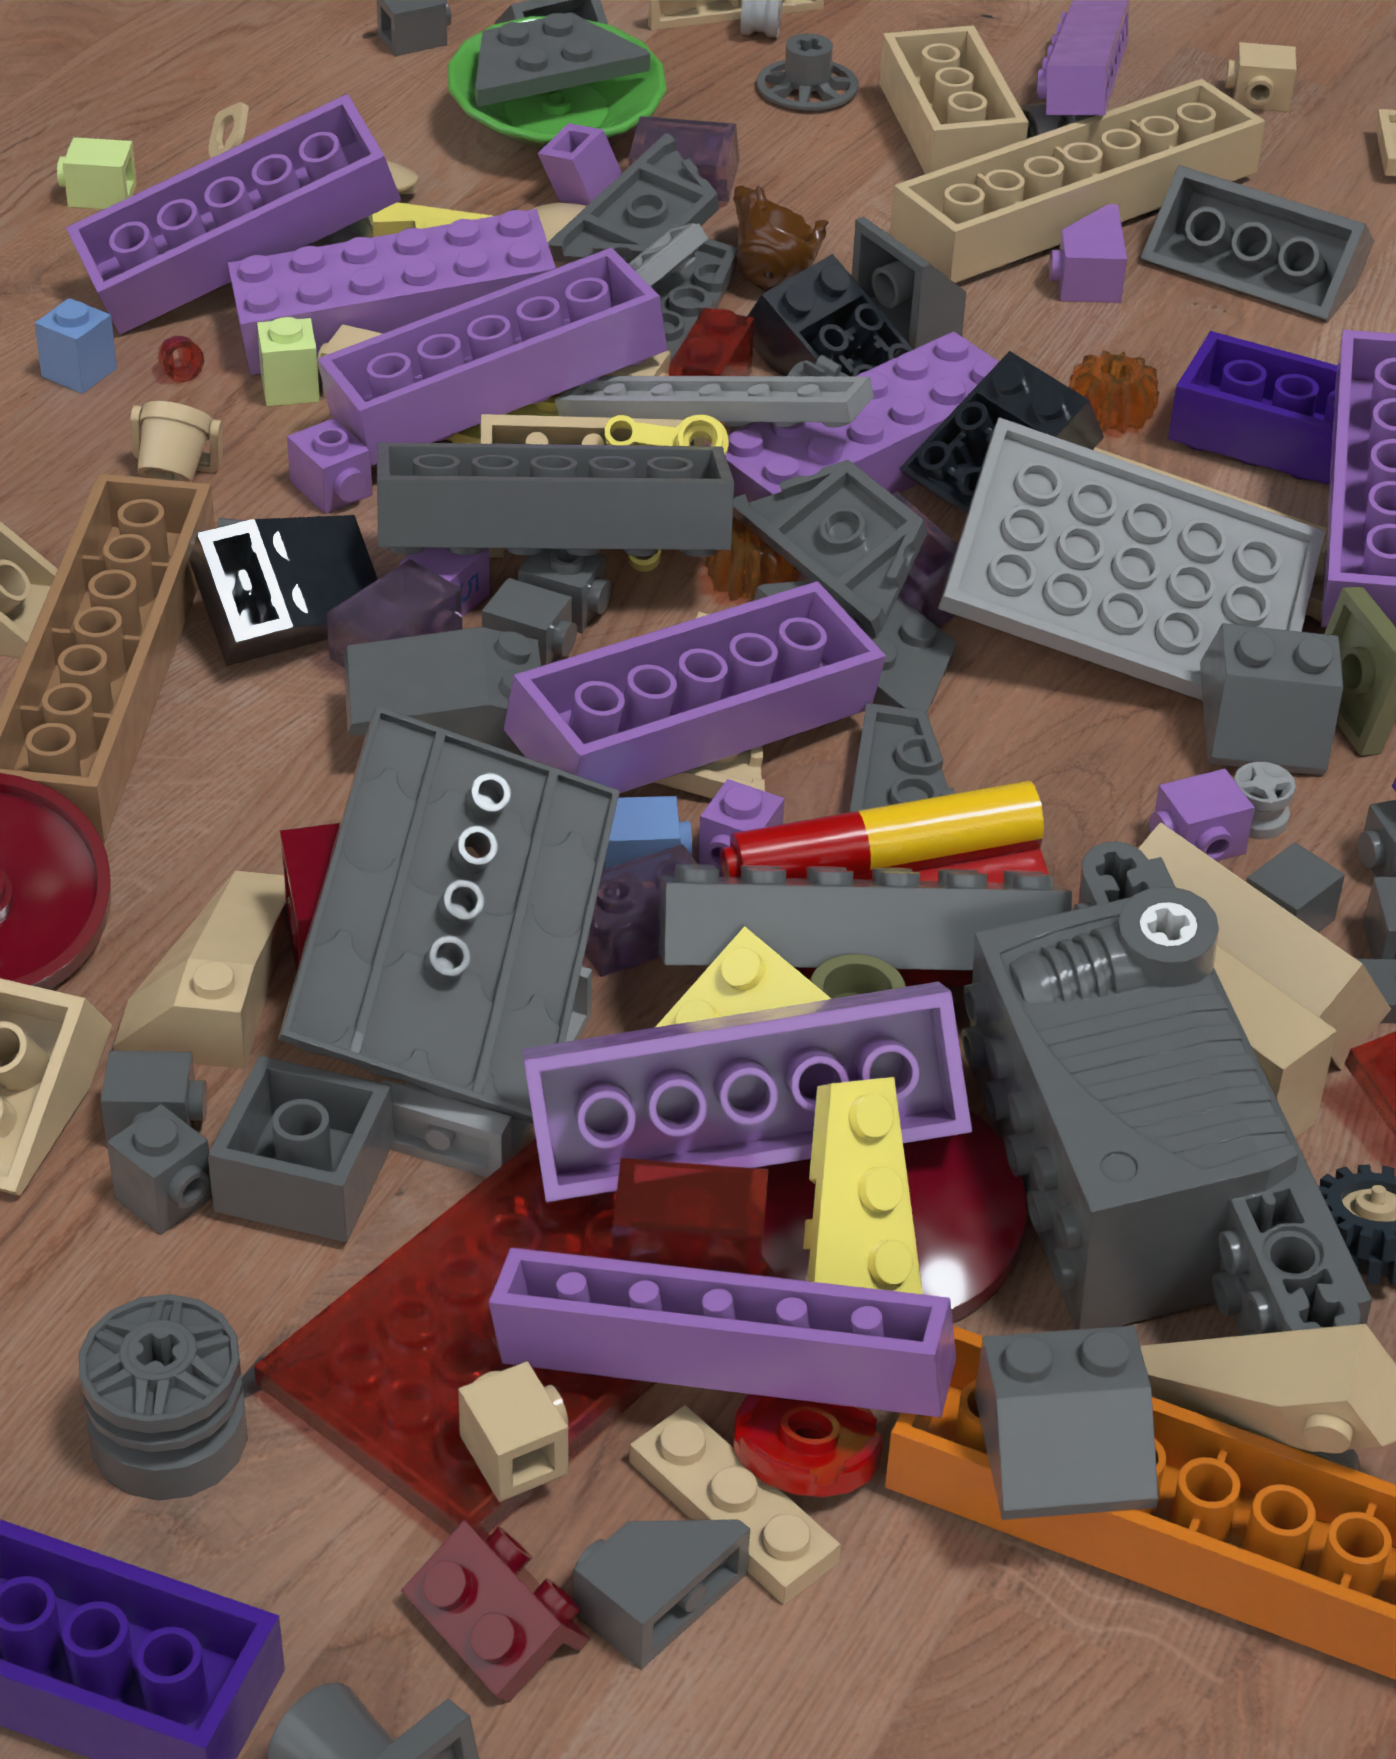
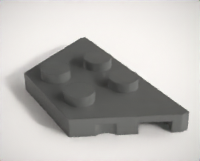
M553 13L542 19L522 23H505L501 27L483 30L475 85V103L480 107L650 71V53L648 50L573 13Z
M665 133L548 241L553 261L574 262L612 247L629 264L670 229L692 223H699L702 226L719 210L718 193L706 179L699 176L698 168L690 158L683 159L679 154L676 140L673 136Z
M850 460L824 467L814 475H800L779 482L781 492L748 502L746 494L733 499V515L736 519L810 581H818L841 607L876 635L883 629L927 536L924 520Z
M797 581L763 584L757 587L754 601L813 582ZM899 595L883 629L876 635L847 612L886 655L873 704L926 711L927 713L937 694L942 677L945 675L957 642Z

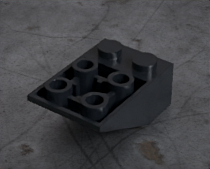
M833 254L761 294L738 329L766 364L783 376H788L791 369L799 362L808 360L816 364L820 355H824L842 366L841 372L849 377H855L913 350Z
M1009 351L899 469L902 474L967 516L998 418L1091 450L1102 441L1104 435L1089 399Z
M355 515L253 519L197 533L189 562L226 666L388 624L393 620Z

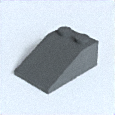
M484 627L347 645L344 652L347 731L349 734L365 737L372 713L377 705L525 757L504 731V724L513 675L541 667L538 640L525 637L517 632H502Z

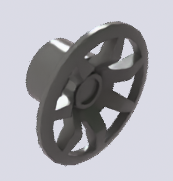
M799 34L787 40L785 60L772 63L759 73L757 88L764 98L779 106L797 110H825L843 105L856 96L858 79L848 68L832 62L833 43L828 38L817 34ZM832 73H836V74L840 75L841 77H839V76H834ZM766 81L776 84V86L769 89L766 85ZM794 89L799 90V101L785 99ZM848 89V90H847L844 94H842V95H839V94L836 92L837 90ZM817 91L823 102H810L811 92Z

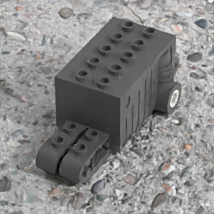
M1118 841L1101 843L1092 847L1085 854L1081 865L1078 904L1074 905L1073 911L975 932L972 984L964 986V1001L970 1019V1027L962 1029L964 1053L997 1134L1005 1143V1151L1010 1169L1015 1177L1022 1176L1027 1208L1032 1224L1038 1233L1052 1268L1055 1281L1061 1290L1076 1330L1117 1327L1215 1302L1223 1316H1233L1240 1332L1239 1336L1356 1324L1367 1325L1372 1298L1214 969L1219 932L1216 913L1205 899L1189 890L1175 887L1162 857L1148 860L1138 848Z

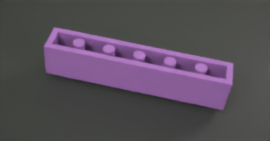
M1072 0L1068 12H1062L1061 23L1057 24V34H1053L1052 45L1048 46L1047 57L1043 59V69H1039L1038 99H1046V115H1106L1128 46L1129 0Z
M510 1248L489 1300L503 1364L519 1365L528 1361L530 1366L535 1368L942 1417L956 1363L950 1297Z

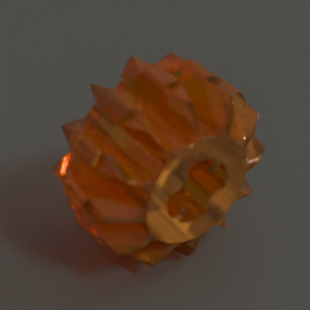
M1103 350L1100 357L1084 355L1082 363L1074 366L1073 374L1069 380V388L1090 400L1103 433L1108 429H1116L1121 434H1125L1128 427L1142 429L1146 420L1153 418L1154 410L1158 407L1160 392L1158 391L1157 369L1146 366L1145 358L1127 357L1125 351L1117 355Z
M734 516L732 520L731 550H716L714 555L707 556L705 560V566L708 567V576L713 581L714 590L728 592L730 601H736L740 598L754 601L757 587L763 584L796 582L799 578V571Z

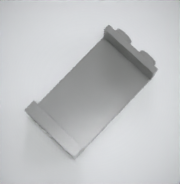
M581 967L565 1042L579 1040L592 1016V969ZM385 1079L382 1081L384 1084L391 1085L394 1143L391 1150L502 1182L533 1126L532 1123L513 1120L512 1116L460 1099L442 1097L429 1089L408 1082L402 1085Z

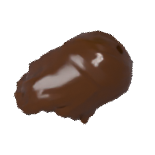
M759 185L755 190L745 186H737L734 191L733 200L739 221L737 259L743 276L762 290L768 291L812 266L825 239V227L829 222L823 219L815 222L813 229L805 223L802 215L767 200L764 189Z

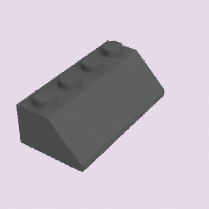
M1178 165L1141 255V260L1328 322L1356 288L1375 241L1365 223Z

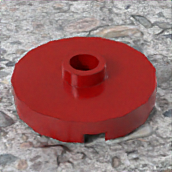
M749 1394L736 1411L733 1428V1451L744 1468L752 1472L754 1476L767 1485L796 1495L828 1497L850 1493L871 1480L880 1464L883 1434L881 1433L880 1435L876 1430L877 1419L868 1408Z

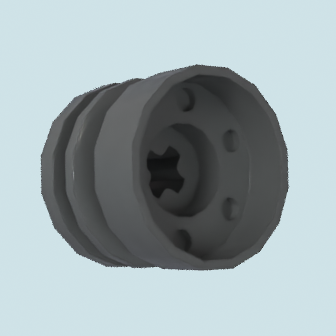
M166 1294L139 1297L114 1308L89 1330L78 1353L79 1378L83 1392L84 1409L87 1413L92 1458L104 1478L129 1495L157 1501L191 1497L218 1484L239 1463L248 1440L238 1338L225 1316L201 1300Z

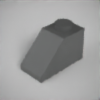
M739 1519L628 1521L606 1541L599 1539L590 1544L577 1560L573 1572L574 1601L581 1611L576 1616L642 1670L747 1575L750 1528Z

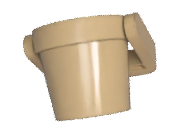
M149 401L144 403L143 406H133L130 418L132 453L138 459L137 472L145 478L192 482L196 471L214 473L218 470L223 456L222 420L212 419L201 410L174 402ZM210 440V453L203 452L205 443Z

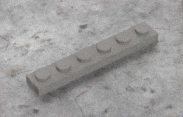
M601 376L590 384L578 385L565 390L555 399L559 416L612 418L617 415H626L630 418L684 420L693 415H708L718 421H724L727 426H742L750 422H773L778 427H789L801 422H820L826 427L835 428L852 423L857 415L874 398L870 377Z

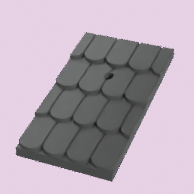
M376 705L350 786L348 799L306 938L278 1040L293 1044L312 1054L326 1055L360 1066L379 1076L393 1077L429 1089L442 1097L460 1099L512 1116L513 1120L534 1124L522 1049L566 1041L620 790ZM465 847L473 848L480 858L469 855Z

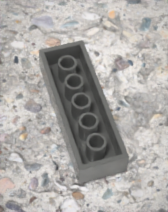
M377 442L378 547H389L394 553L418 554L423 552L425 547L448 548L450 552L459 555H474L481 553L483 548H507V551L512 554L535 555L540 553L542 548L565 549L567 553L577 556L595 555L600 552V549H623L625 553L633 556H652L658 553V549L681 550L682 553L689 556L707 557L714 555L716 550H731L734 480L722 446Z
M675 864V876H660L658 954L664 965L710 966L745 926L793 967H819L827 960L837 956L863 954L879 958L892 965L895 969L973 970L975 932L1072 911V891L1054 885V875H1046L1042 871L1005 870L1003 871V882H987V874L978 873V870L938 869V881H920V873L912 872V869L873 868L872 880L853 879V871H846L847 868L811 866L807 867V878H786V870L781 869V866L742 865L741 877H719V869L715 868V865Z

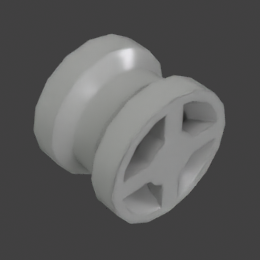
M743 0L740 26L741 35L751 36L754 32H764L768 38H778L783 0Z
M1252 762L1243 765L1237 770L1234 781L1255 807L1249 837L1269 839L1279 836L1286 830L1289 823L1290 810L1288 805L1291 804L1296 789L1294 777L1286 769L1269 762Z

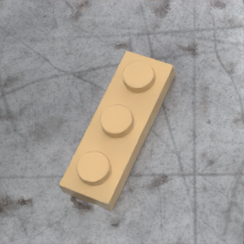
M686 1405L630 1444L629 1463L691 1520L739 1519L750 1528L748 1573L783 1605L787 1604L839 1563L841 1544L780 1489L765 1484L754 1476L752 1472L745 1469L733 1451V1447Z

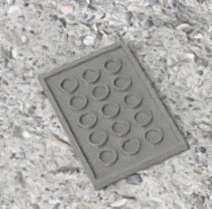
M998 418L938 609L1203 701L1200 661L1222 623L1302 631L1325 531Z

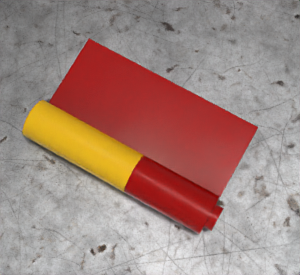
M1028 780L735 832L730 835V846L720 850L724 877H741L742 865L781 866V869L786 870V878H807V867L811 866L847 868L846 871H853V879L872 880L873 868L912 869V872L920 873V881H938V869L978 870V873L987 874V882H1003V871L1005 870L1042 871L1043 874L1049 875L1040 849L1044 835L1042 805L1035 785ZM818 967L794 968L808 980H811L813 973ZM896 969L901 974L906 987L940 982L945 987L952 988L972 984L973 970Z

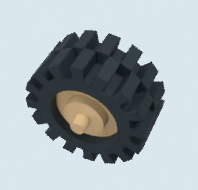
M1370 1164L1358 1165L1356 1174H1353L1347 1166L1336 1169L1335 1177L1326 1174L1320 1179V1186L1318 1187L1359 1273L1368 1275L1367 1284L1379 1285L1380 1276H1388L1393 1285L1396 1284L1395 1168L1382 1166V1173H1373Z

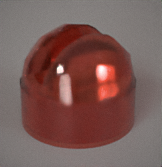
M182 335L172 336L165 339L158 348L157 359L159 365L172 380L187 382L194 379L201 372L204 365V354L200 347L190 338ZM175 350L178 351L182 366L175 367L173 357Z

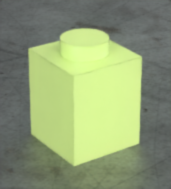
M73 137L66 156H60L57 166L58 184L60 187L66 188L68 207L106 209L133 196L137 182L132 141Z
M282 317L274 321L257 322L261 379L266 407L320 402L317 350L311 318L295 319L292 317Z

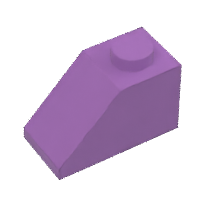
M1107 204L1062 229L1059 250H1051L1049 260L1050 281H1058L1060 301L1121 303L1127 255L1118 204Z

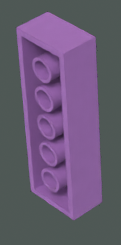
M346 94L66 227L108 314H111L116 330L121 335L231 282L228 262L243 260L252 255L268 256L295 251L401 201V197L383 152L350 96Z
M537 209L527 211L512 210L498 216L475 220L460 219L446 225L423 229L408 228L399 233L371 238L356 237L343 243L319 247L304 246L291 252L268 256L252 255L243 260L228 262L250 376L261 374L257 322L274 321L282 317H292L295 319L311 318L318 357L321 346L324 343H329L342 324L384 334L556 268Z
M611 247L325 355L317 360L330 414L370 450L371 466L377 464V442L432 443L446 440L457 432L480 424L481 414L504 415L529 404L544 402L557 393L578 385L590 384L599 377L624 367L641 364L648 358L667 351L660 296Z
M1343 330L1335 384L1321 627H1327L1341 590L1344 587H1363L1396 627V333Z
M953 331L855 376L870 377L874 398L857 415L856 419L848 425L830 428L820 422H801L789 427H778L773 422H755L729 434L726 459L734 480V498L746 494L748 502L781 492L779 482L800 475H814L824 467L845 460H850L893 496L916 485L917 483L902 474L899 468L999 361ZM733 515L734 522H736L739 526H741L743 529H745L747 532H749L751 535H753L755 538H757L764 545H766L768 548H770L772 551L776 553L775 550H773L769 545H767L763 540H761L756 534H754L750 529H748Z
M816 581L513 675L504 731L526 758L620 790L619 793L864 712L866 703H873L886 655L825 588Z
M940 982L522 1049L546 1202L811 1159L817 1086L833 1083L894 1077L903 1143L972 1132L952 992Z

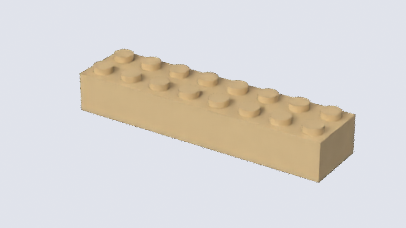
M1201 78L1106 112V115H1095L894 185L890 236L929 262L954 283L962 282L972 276L994 268L1003 267L1010 262L1060 245L1062 229L1107 204H1118L1121 223L1144 213L1160 209L1178 165L1232 182L1256 173L1265 120Z

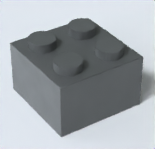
M259 1055L208 1153L214 1212L347 1243L394 1143L391 1085Z

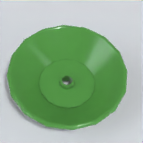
M530 16L508 22L494 24L486 28L485 30L501 27L503 24L509 22L522 23L546 18V16ZM590 20L587 21L648 50L650 53V71L478 107L475 103V85L483 31L465 40L447 65L449 93L467 116L500 134L543 149L568 123L603 129L607 139L623 134L654 114L665 96L667 88L664 66L644 42L612 25Z

